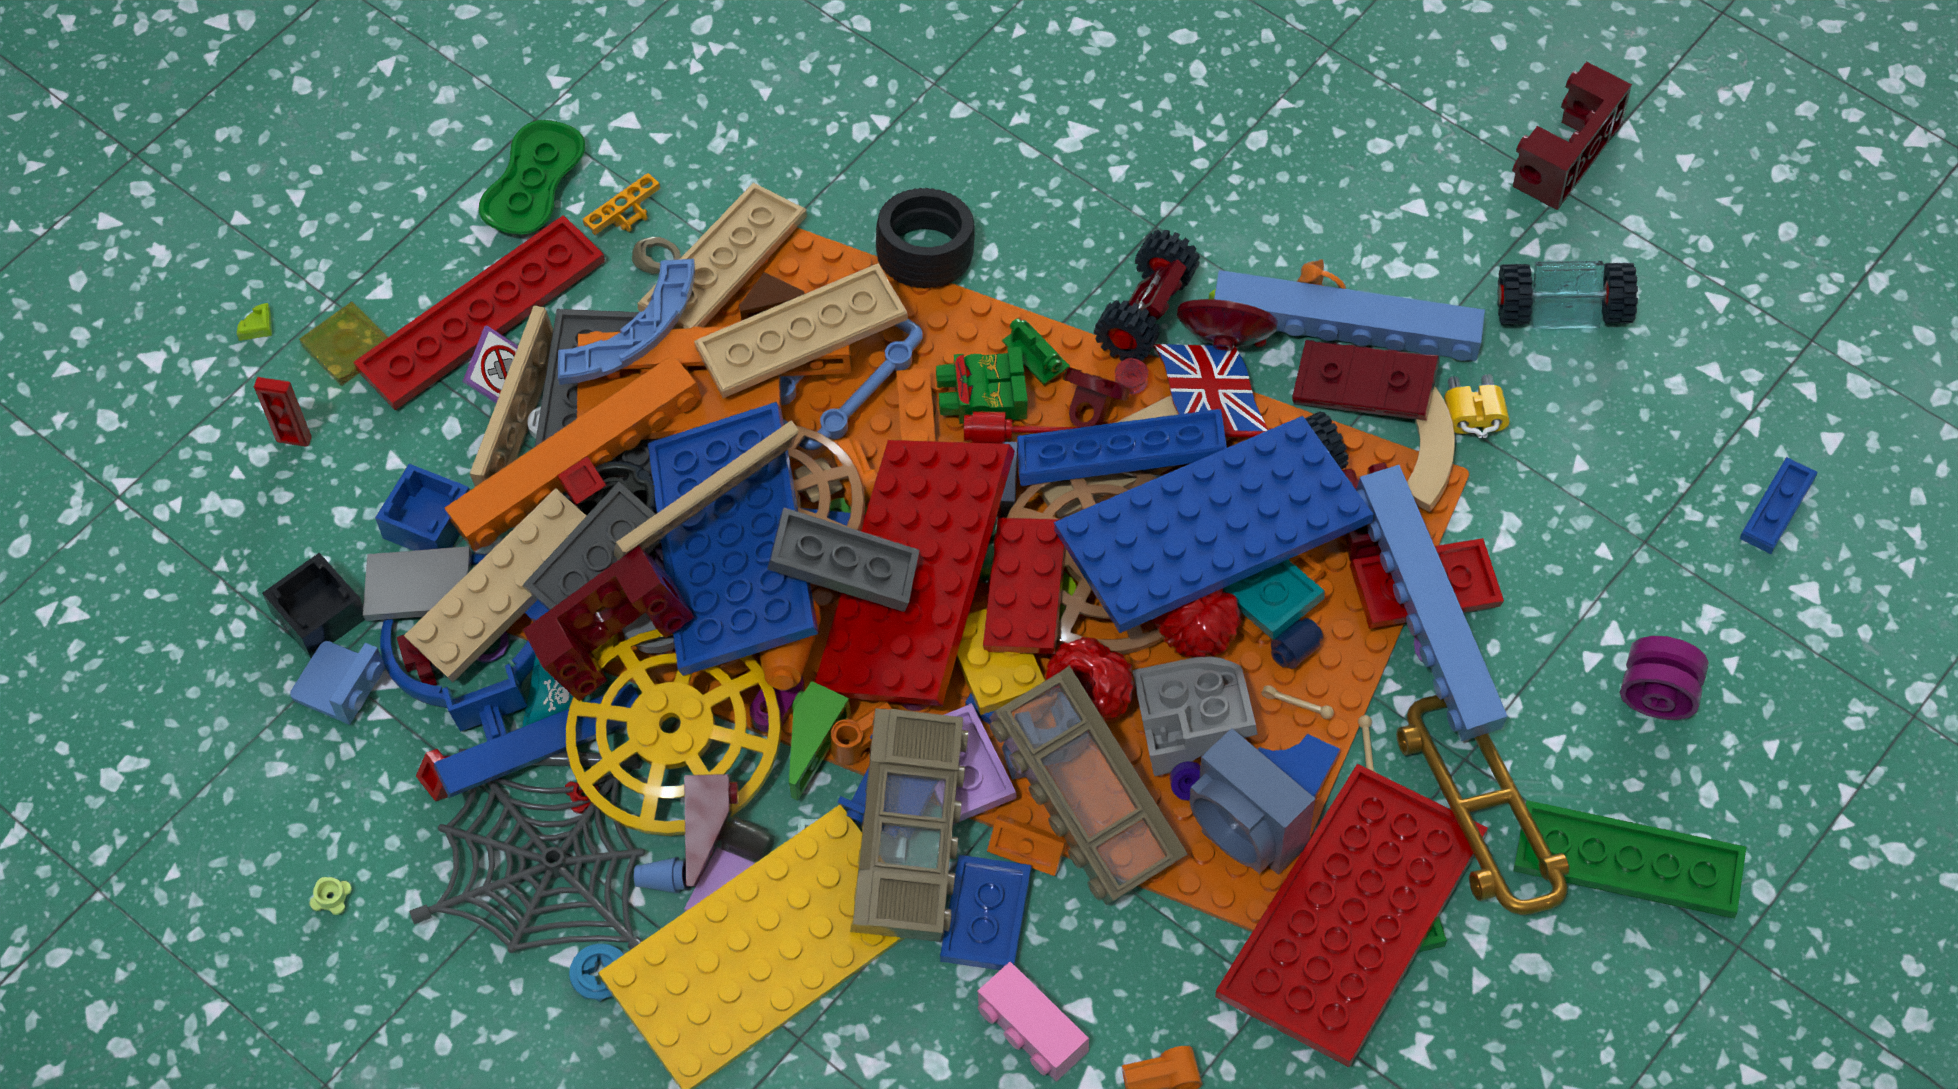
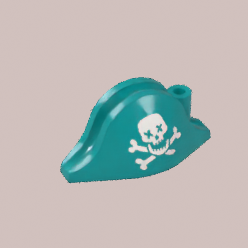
M536 654L522 727L569 709L573 696L543 669Z

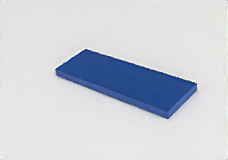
M1221 409L1017 436L1021 486L1191 464L1227 448Z

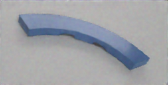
M695 260L661 261L658 281L648 306L621 328L620 333L606 341L599 340L585 346L558 350L559 385L584 382L614 373L642 358L655 348L676 325L687 306L694 284Z

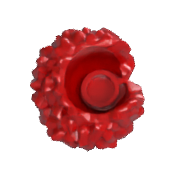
M1222 588L1151 620L1159 629V633L1164 636V641L1170 648L1175 647V653L1184 654L1186 658L1189 656L1192 658L1206 657L1208 654L1213 657L1227 650L1230 643L1234 641L1237 634L1236 629L1242 623L1240 619L1241 610L1238 608L1236 596L1230 593H1223Z
M1083 636L1081 639L1061 644L1060 649L1049 659L1045 681L1070 665L1104 721L1112 720L1119 714H1124L1129 703H1131L1134 685L1131 675L1132 665L1127 662L1124 655L1118 652H1111L1109 647L1104 646L1096 638H1086ZM1057 685L1045 692V695L1052 697L1054 693H1063V691Z

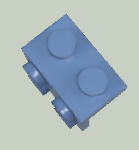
M330 641L322 642L290 691L292 700L350 725L385 669L378 648L365 643L360 652L356 653Z

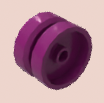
M1668 636L1639 638L1632 643L1626 663L1627 670L1623 676L1620 696L1623 702L1630 708L1646 716L1665 720L1689 718L1697 713L1703 691L1701 686H1703L1709 665L1707 657L1696 646L1684 640Z

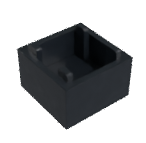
M320 552L262 592L271 614L310 658L313 657L322 642L330 641L334 643L365 620L360 597Z

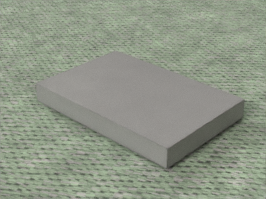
M470 547L367 554L363 617L365 620L423 617L467 575L468 571H471L472 551Z

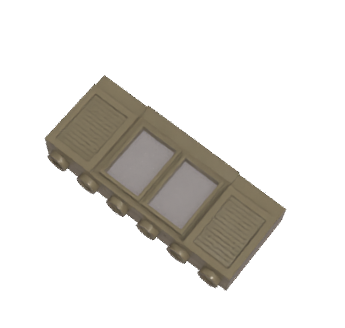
M875 708L872 722L873 734L869 752V772L865 790V810L862 819V839L858 856V877L854 894V915L850 932L939 942L943 931L949 932L951 922V909H945L946 895L953 894L955 873L948 871L949 860L956 859L958 837L952 836L953 823H959L962 802L955 801L956 787L962 788L964 782L965 766L959 765L960 752L966 753L968 731L962 730L963 717Z

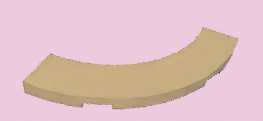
M1435 386L1427 421L1415 419L1420 440V450L1415 468L1407 481L1416 504L1428 512H1431L1447 487L1455 453L1453 422L1449 409Z

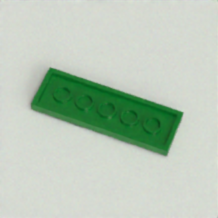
M1526 800V806L1552 855L1563 853L1568 861L1569 873L1564 875L1566 883L1735 919L1738 912L1746 846ZM1521 828L1513 871L1542 877L1539 870V861Z

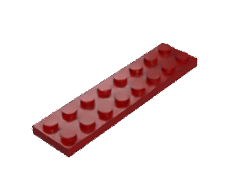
M562 215L353 362L355 369L394 410H397L473 356L485 326H489L501 335L528 317L533 306L542 307L604 263V254Z

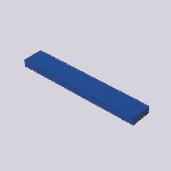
M633 684L624 686L615 697L612 705L631 708L634 701L639 697ZM604 695L587 702L601 704ZM569 709L435 762L434 768L448 798L566 751V723ZM577 716L575 726L576 746L596 739L597 718ZM607 720V734L626 727L627 723Z

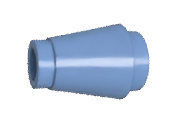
M673 857L636 865L634 868L635 886L677 894L681 890H687L689 886H686V860Z

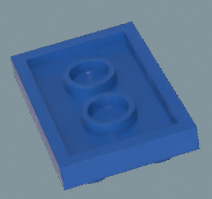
M965 855L958 856L954 889L949 909H951L949 932L944 931L940 962L1001 970L1009 962L1015 965L1031 877V865Z

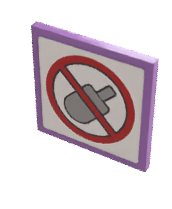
M485 326L462 382L497 403L518 346L489 326Z

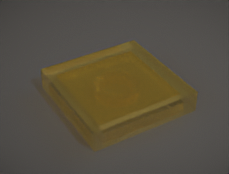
M351 301L299 338L302 347L340 386H343L359 374L353 362L388 337Z

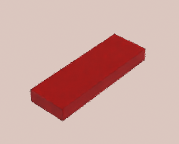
M257 377L254 389L275 440L279 443L309 446L312 436L291 383Z

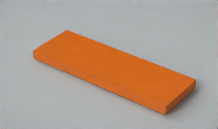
M708 370L688 372L696 381L702 399L691 410L681 412L671 419L664 428L651 432L642 440L665 438L681 429H693L777 402L781 408V374L722 398ZM640 376L579 382L577 385V418Z

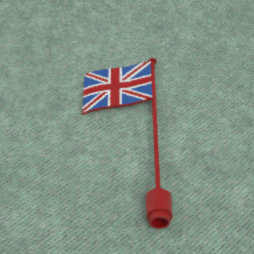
M1154 344L1153 347L1159 354L1165 367L1172 402L1178 414L1221 409L1225 437L1252 438L1268 431L1254 401L1246 365L1235 346H1233L1231 351H1222L1213 348V345ZM973 411V415H964V442L1004 444L1005 439H1012V433H1043L1081 427L1012 426V419H1006V412Z

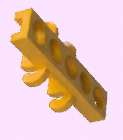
M649 173L645 174L583 218V224L589 227L594 235L612 223L616 227L620 226L622 230L632 231V224L639 219L643 221L648 219L647 211L641 208L640 203L660 189L659 182ZM648 183H653L651 187L643 188ZM639 191L640 194L635 197L633 194ZM619 199L627 200L624 206H617L615 204ZM632 206L636 214L626 220L621 213ZM599 218H602V221L600 223L592 224Z

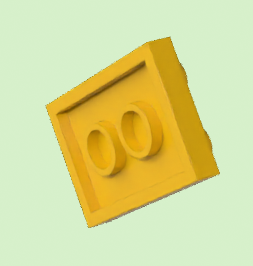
M987 608L968 614L956 657L980 715L1003 707L1045 681L1033 653L988 652L984 650L983 640Z

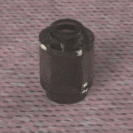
M734 816L727 822L719 841H721L722 850L756 862L771 852L775 836L768 833V829Z

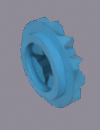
M593 944L582 949L574 957L569 970V977L574 990L581 994L585 1000L590 998L601 1002L604 998L613 997L604 983L601 981V984L598 985L595 976L590 975V973L597 971L599 961H601L602 966L605 968L624 954L618 948L609 944Z

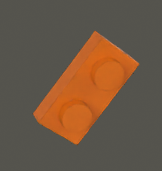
M1000 814L995 820L987 852L1020 864L1031 865L1033 869L1055 876L1059 871L1067 842L1064 837H1058L1056 834Z

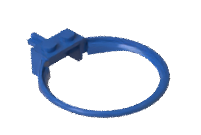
M472 554V565H477L487 554ZM394 619L383 621L380 636L381 656L388 674L398 687L418 701L432 706L447 708L460 732L482 724L487 741L507 734L502 716L527 707L521 685L526 676L533 670L535 652L529 641L513 658L512 662L515 666L505 665L508 679L454 699L448 687L442 688V686L422 683L409 677L402 671L394 658L391 647V628Z

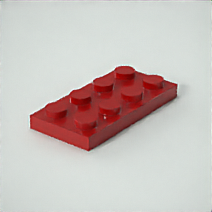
M998 518L983 640L984 650L988 652L1056 653L1066 554L1065 546L1054 531V522L1060 519Z
M1483 538L1435 546L1463 613L1501 606L1504 599ZM1380 555L1353 559L1349 566L1369 629L1406 623L1408 613L1404 604H1399L1395 598L1393 584L1395 582L1391 573L1384 571Z

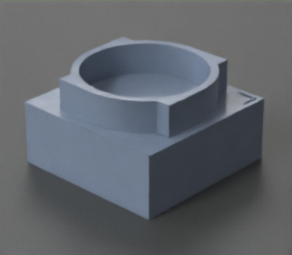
M1231 728L1201 757L1200 779L1190 788V807L1202 828V833L1231 858L1245 866L1252 867L1259 874L1269 866L1279 875L1304 850L1309 842L1315 798Z

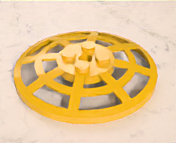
M655 629L635 635L619 643L597 661L602 669L608 662L619 656L627 670L611 684L601 704L581 702L582 700L578 701L573 697L566 723V750L570 767L580 788L593 805L608 818L626 828L645 834L662 836L685 835V820H655L659 798L674 799L685 797L684 784L680 786H662L665 770L688 765L693 775L726 774L733 766L742 748L762 753L761 761L752 777L739 791L738 804H732L730 816L732 817L744 808L761 790L772 771L780 745L781 715L775 691L766 682L763 669L751 655L739 658L751 671L733 680L718 666L703 669V671L709 673L721 683V686L704 695L689 685L692 673L683 676L679 670H677L674 682L654 685L645 670L665 664H677L676 653L661 654L639 661L631 647L641 642L664 637ZM633 678L642 694L634 701L631 708L612 705L619 691ZM757 684L760 685L764 693L768 708L769 729L767 739L746 733V710L740 692ZM728 698L731 699L735 712L734 730L715 725L714 714L711 707ZM577 716L597 718L596 741L602 759L586 772L580 763L576 747L575 726ZM675 717L681 721L679 729L674 733H665L661 730L662 723L667 718ZM607 720L626 722L629 740L611 752L607 740ZM712 740L730 744L723 759L709 772L700 757L707 751ZM637 753L645 762L651 765L647 783L641 782L629 775L621 768L620 764ZM611 772L624 786L644 795L640 817L629 814L612 805L595 789L593 784Z

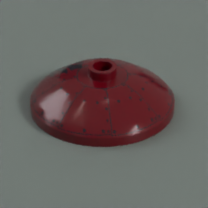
M1198 299L1183 302L1177 309V318L1181 324L1199 339L1212 343L1213 348L1217 350L1231 351L1233 346H1250L1269 338L1277 331L1278 320L1272 314L1243 303L1216 299Z

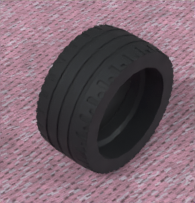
M914 188L896 194L882 206L876 225V252L880 266L894 280L916 288H936L959 279L970 266L974 251V219L970 209L960 198L939 189ZM922 228L937 230L948 235L952 240L939 246L921 247L902 241L898 236L907 231Z

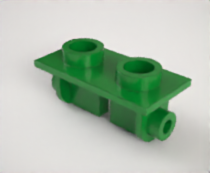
M1017 318L1010 324L1011 334L1002 339V342L1008 348L1021 346L1023 364L1043 385L1070 367L1026 320L1021 321Z

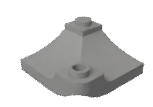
M1195 657L1132 670L1154 776L1171 773L1172 769L1182 762L1194 761L1205 754L1231 728L1243 738L1258 735L1243 670L1240 665L1218 657Z

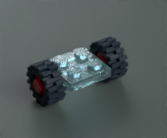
M1603 261L1535 262L1533 288L1530 265H1500L1497 305L1499 307L1498 316H1500L1499 321L1501 325L1529 324L1531 321L1533 329L1600 328L1601 313L1605 323H1633L1635 321V314L1637 313L1636 304H1638V286L1636 283L1638 280L1634 263L1603 264Z

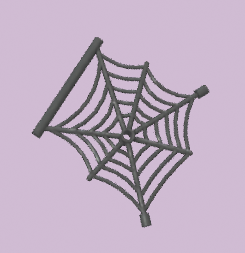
M460 748L459 752H462L467 749ZM561 752L532 765L570 766L567 752ZM578 752L582 767H592L602 759L600 753ZM634 754L620 764L621 768H638L639 755ZM611 773L602 777L593 785L596 786L604 783L599 790L603 797L606 796L612 787L610 801L612 805L617 807L616 799L619 781ZM500 777L487 783L491 788L488 800L480 815L467 831L454 828L453 826L459 822L469 809L475 798L477 787L470 790L467 801L455 818L447 825L440 824L438 826V830L446 834L453 850V872L448 887L437 904L429 907L425 904L409 911L414 924L432 918L431 914L436 912L460 916L493 932L508 946L507 950L509 953H514L515 950L544 945L590 941L628 942V948L631 950L642 942L638 936L634 937L629 919L628 891L630 876L636 858L643 856L645 850L642 848L634 849L626 837L621 824L614 821L616 830L628 849L615 851L605 835L601 822V811L590 800L557 805L530 804L507 797L496 782L527 792L546 794L573 792L574 786L556 788L534 787L508 781ZM496 795L505 806L498 822L486 837L473 834L472 832L486 816ZM591 802L582 815L564 821H538L524 817L514 806L533 810L556 811L579 807ZM509 811L517 821L514 829L504 843L491 839L502 826ZM594 812L598 833L608 850L605 853H598L590 840L587 822ZM577 822L571 831L557 835H537L529 825L564 827ZM520 828L530 838L520 848L509 845ZM582 829L585 843L591 852L588 855H582L579 847L578 835ZM456 836L465 839L472 853L473 869L470 881L463 893L447 899L453 890L460 869L459 849L453 837ZM566 838L560 848H548L543 842ZM475 842L486 846L489 868L483 886L471 890L479 869L478 852L473 843ZM573 843L576 856L564 857ZM535 844L542 854L527 849ZM495 848L505 852L507 869L505 878L491 883L495 868L493 850ZM512 854L517 855L520 862L519 871L515 874H512L514 865ZM525 858L540 862L541 864L525 869ZM630 858L624 875L622 890L624 927L613 914L610 898L611 878L617 860ZM611 860L605 881V908L594 897V888L601 862ZM595 862L590 876L589 889L587 890L579 882V871L582 863ZM575 864L572 875L567 870V865ZM545 871L540 881V884L536 881V879L531 877L532 875ZM563 877L572 886L546 890L551 878ZM522 879L531 883L536 890L531 902L511 883ZM506 887L518 896L527 909L524 916L522 917L507 901L494 893L493 890ZM557 893H579L587 901L560 903L537 908L542 897ZM487 894L497 901L520 923L518 928L516 929L504 915L493 907L475 899V897ZM465 901L481 907L499 919L514 936L510 941L501 931L485 920L449 907ZM577 907H593L606 920L554 922L527 927L533 915ZM579 926L613 927L621 935L568 936L519 944L523 934L554 928Z

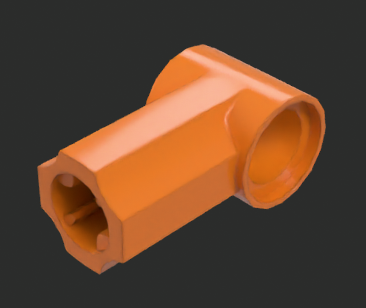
M847 438L841 440L837 445L849 456L856 467L864 488L865 504L869 503L877 474L874 469H870L858 439L851 440ZM831 452L836 467L843 466L839 459ZM849 478L841 480V485L846 500L851 507V484Z
M879 701L853 719H843L833 725L831 729V754L838 763L844 765L853 764L861 758L863 751L870 747L875 708L892 709L887 702ZM849 739L854 741V743L842 744L840 741Z
M1190 1046L1170 1048L1164 1051L1160 1057L1122 1065L1125 1089H1199L1202 1086L1194 1051Z

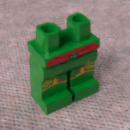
M1021 346L1007 348V353L970 354L965 357L964 354H954V363L936 366L937 388L955 387L956 392L939 393L940 415H958L959 424H964V415H973V411L1006 412V419H1027L1028 399Z

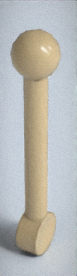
M1264 686L1261 692L1267 699L1276 698L1319 713L1323 719L1328 720L1334 715V710L1331 706L1325 705L1321 707L1278 692L1272 686Z
M1362 715L1358 719V724L1363 732L1366 768L1374 771L1369 731L1372 720L1368 715Z

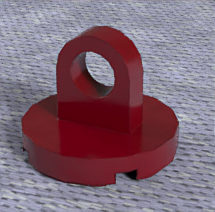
M1072 367L1066 368L1063 380L1077 385L1069 409L1070 420L1076 427L1101 425L1105 419L1111 398L1114 397L1127 401L1131 391L1129 387L1097 375L1083 373L1082 370ZM1090 403L1094 409V415L1091 420L1084 422L1080 415L1081 409L1084 405Z

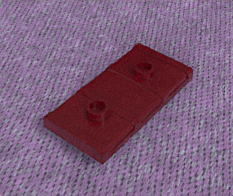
M1305 340L1292 400L1294 404L1427 421L1440 362L1439 355H1424L1390 349L1382 350Z

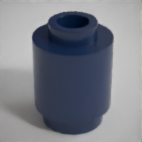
M1304 618L1302 621L1298 620L1271 641V655L1278 665L1294 669L1320 647L1323 633L1320 627L1311 619Z

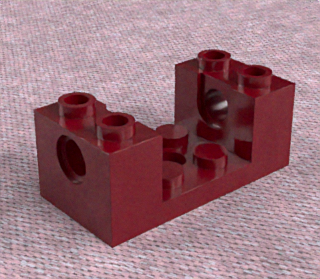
M1587 61L1579 72L1574 70L1565 86L1569 90L1561 104V108L1564 109L1561 123L1577 131L1572 134L1569 142L1539 126H1536L1530 136L1524 135L1516 149L1519 157L1512 168V172L1515 173L1513 187L1558 210L1621 127L1632 84Z
M638 545L524 628L523 632L543 669L573 697L580 701L608 681L592 651L606 643L611 637L636 621L644 613L649 616L655 628L665 638L693 619L694 615L674 581ZM603 606L606 607L602 611L595 613L597 609Z

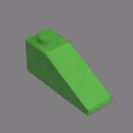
M813 681L810 682L805 692L801 690L797 694L792 705L793 724L789 786L791 797L797 801L831 748V729L833 725L840 720L849 719L851 715L849 698Z

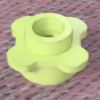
M332 877L320 878L313 890L314 897L310 899L311 908L314 911L328 910L333 915L341 914L345 910V898L351 893V885L347 881L340 882ZM333 893V898H327L328 894Z

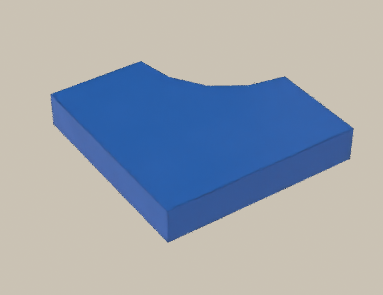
M1309 734L1299 744L1286 750L1272 751L1261 747L1258 748L1263 755L1314 798L1317 797L1340 754L1339 748Z

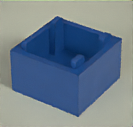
M409 464L375 517L382 538L413 551L452 548L460 533L452 524L444 508L469 492L470 488Z

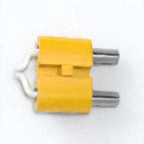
M1487 374L1482 376V386H1479L1478 392H1472L1470 386L1461 387L1459 378L1454 376V379L1453 376L1448 379L1449 390L1445 393L1444 399L1449 409L1455 433H1475L1478 438H1486L1488 432L1501 431L1509 425L1510 421L1503 390L1501 387L1494 385L1492 375L1488 374V378ZM1475 427H1482L1483 432Z

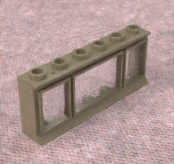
M1070 665L1058 674L995 710L989 717L992 721L990 729L1000 743L1004 741L1012 753L1009 755V759L1013 767L1019 774L1024 773L1031 784L1029 786L1031 796L1039 806L1042 804L1045 806L1051 816L1048 818L1052 830L1058 837L1063 836L1070 847L1068 854L1072 862L1078 869L1083 868L1090 879L1087 882L1088 887L1097 900L1100 901L1102 899L1108 905L1187 855L1186 850Z

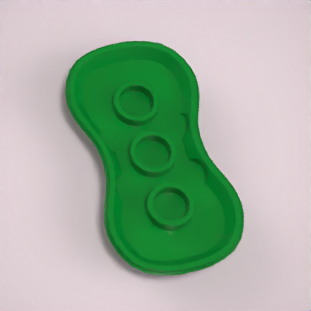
M536 120L523 126L512 140L510 160L505 172L483 193L480 199L479 215L481 219L492 228L513 235H530L540 230L552 215L555 190L558 183L575 167L584 154L585 140L582 134L570 125L552 120Z

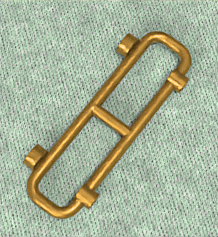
M1437 695L1415 701L1408 709V725L1397 729L1398 746L1405 756L1422 751L1481 867V870L1473 871L1469 875L1470 888L1476 900L1482 901L1496 896L1499 903L1505 909L1519 915L1534 914L1560 905L1567 894V884L1564 875L1569 873L1568 861L1563 853L1552 855L1489 734H1483L1474 737L1501 790L1462 799L1421 719L1423 713L1445 708L1447 705L1444 699L1440 700ZM1509 803L1539 861V870L1545 880H1549L1552 886L1551 893L1527 900L1515 898L1510 893L1470 812Z

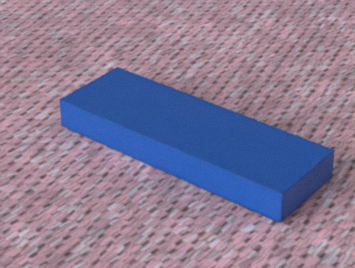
M1786 457L1739 539L1772 554L1813 484L1818 472Z

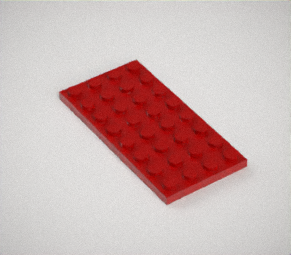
M910 440L887 441L861 532L919 549L909 603L905 612L841 593L815 683L850 699L943 706L1015 450L1010 444Z
M1357 763L1219 984L1215 997L1350 1068L1475 856L1452 810ZM1474 821L1484 840L1488 827Z

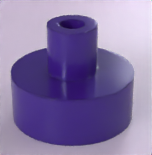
M1186 761L1172 769L1170 784L1173 793L1178 798L1190 800V788L1200 779L1201 765L1198 763Z

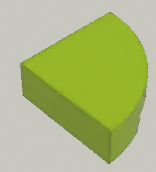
M268 303L255 306L252 309L253 312L239 322L237 327L239 341L272 336L271 310Z

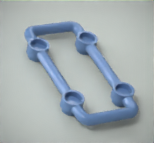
M908 319L895 325L909 336L903 342L895 341L886 347V360L839 409H829L822 414L820 418L821 428L817 431L818 433L834 440L843 437L848 431L849 417L893 371L906 370L911 365L912 351L920 344L923 338V332L916 323ZM805 375L781 376V405H787L794 400L796 384ZM804 437L799 446L806 450H816L823 446V444Z

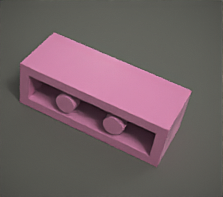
M1011 962L977 990L980 1014L989 1023L993 1024L996 1022L1005 1031L1003 1033L1005 1038L1015 1049L1019 1050L1022 1047L1031 1056L1030 1062L1040 1074L1045 1076L1048 1073L1055 1081H1058L1089 1052V1038Z

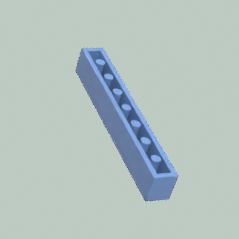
M1222 270L1218 272L1214 297L1216 300L1233 301L1260 308L1272 314L1278 320V332H1285L1292 336L1305 335L1318 337L1325 341L1338 340L1352 342L1359 346L1372 345L1385 347L1390 350H1405L1424 355H1439L1452 357L1459 361L1477 360L1481 346L1485 314L1484 309Z
M1400 465L1361 476L1356 490L1373 513V522L1367 525L1368 534L1373 542H1378L1381 549L1380 561L1386 573L1390 572L1395 582L1393 584V591L1397 602L1404 604L1408 613L1406 616L1407 626L1413 636L1417 635L1422 646L1419 651L1425 667H1430L1435 677L1433 679V686L1437 697L1440 700L1444 699L1449 710L1447 711V720L1453 732L1458 731L1461 741L1502 729L1508 717Z

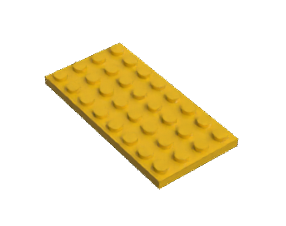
M841 805L829 811L598 972L599 978L680 1089L697 1088L905 939L850 932L854 915V894L858 877V856L862 832L853 820L846 816L847 812ZM879 856L878 862L885 863Z

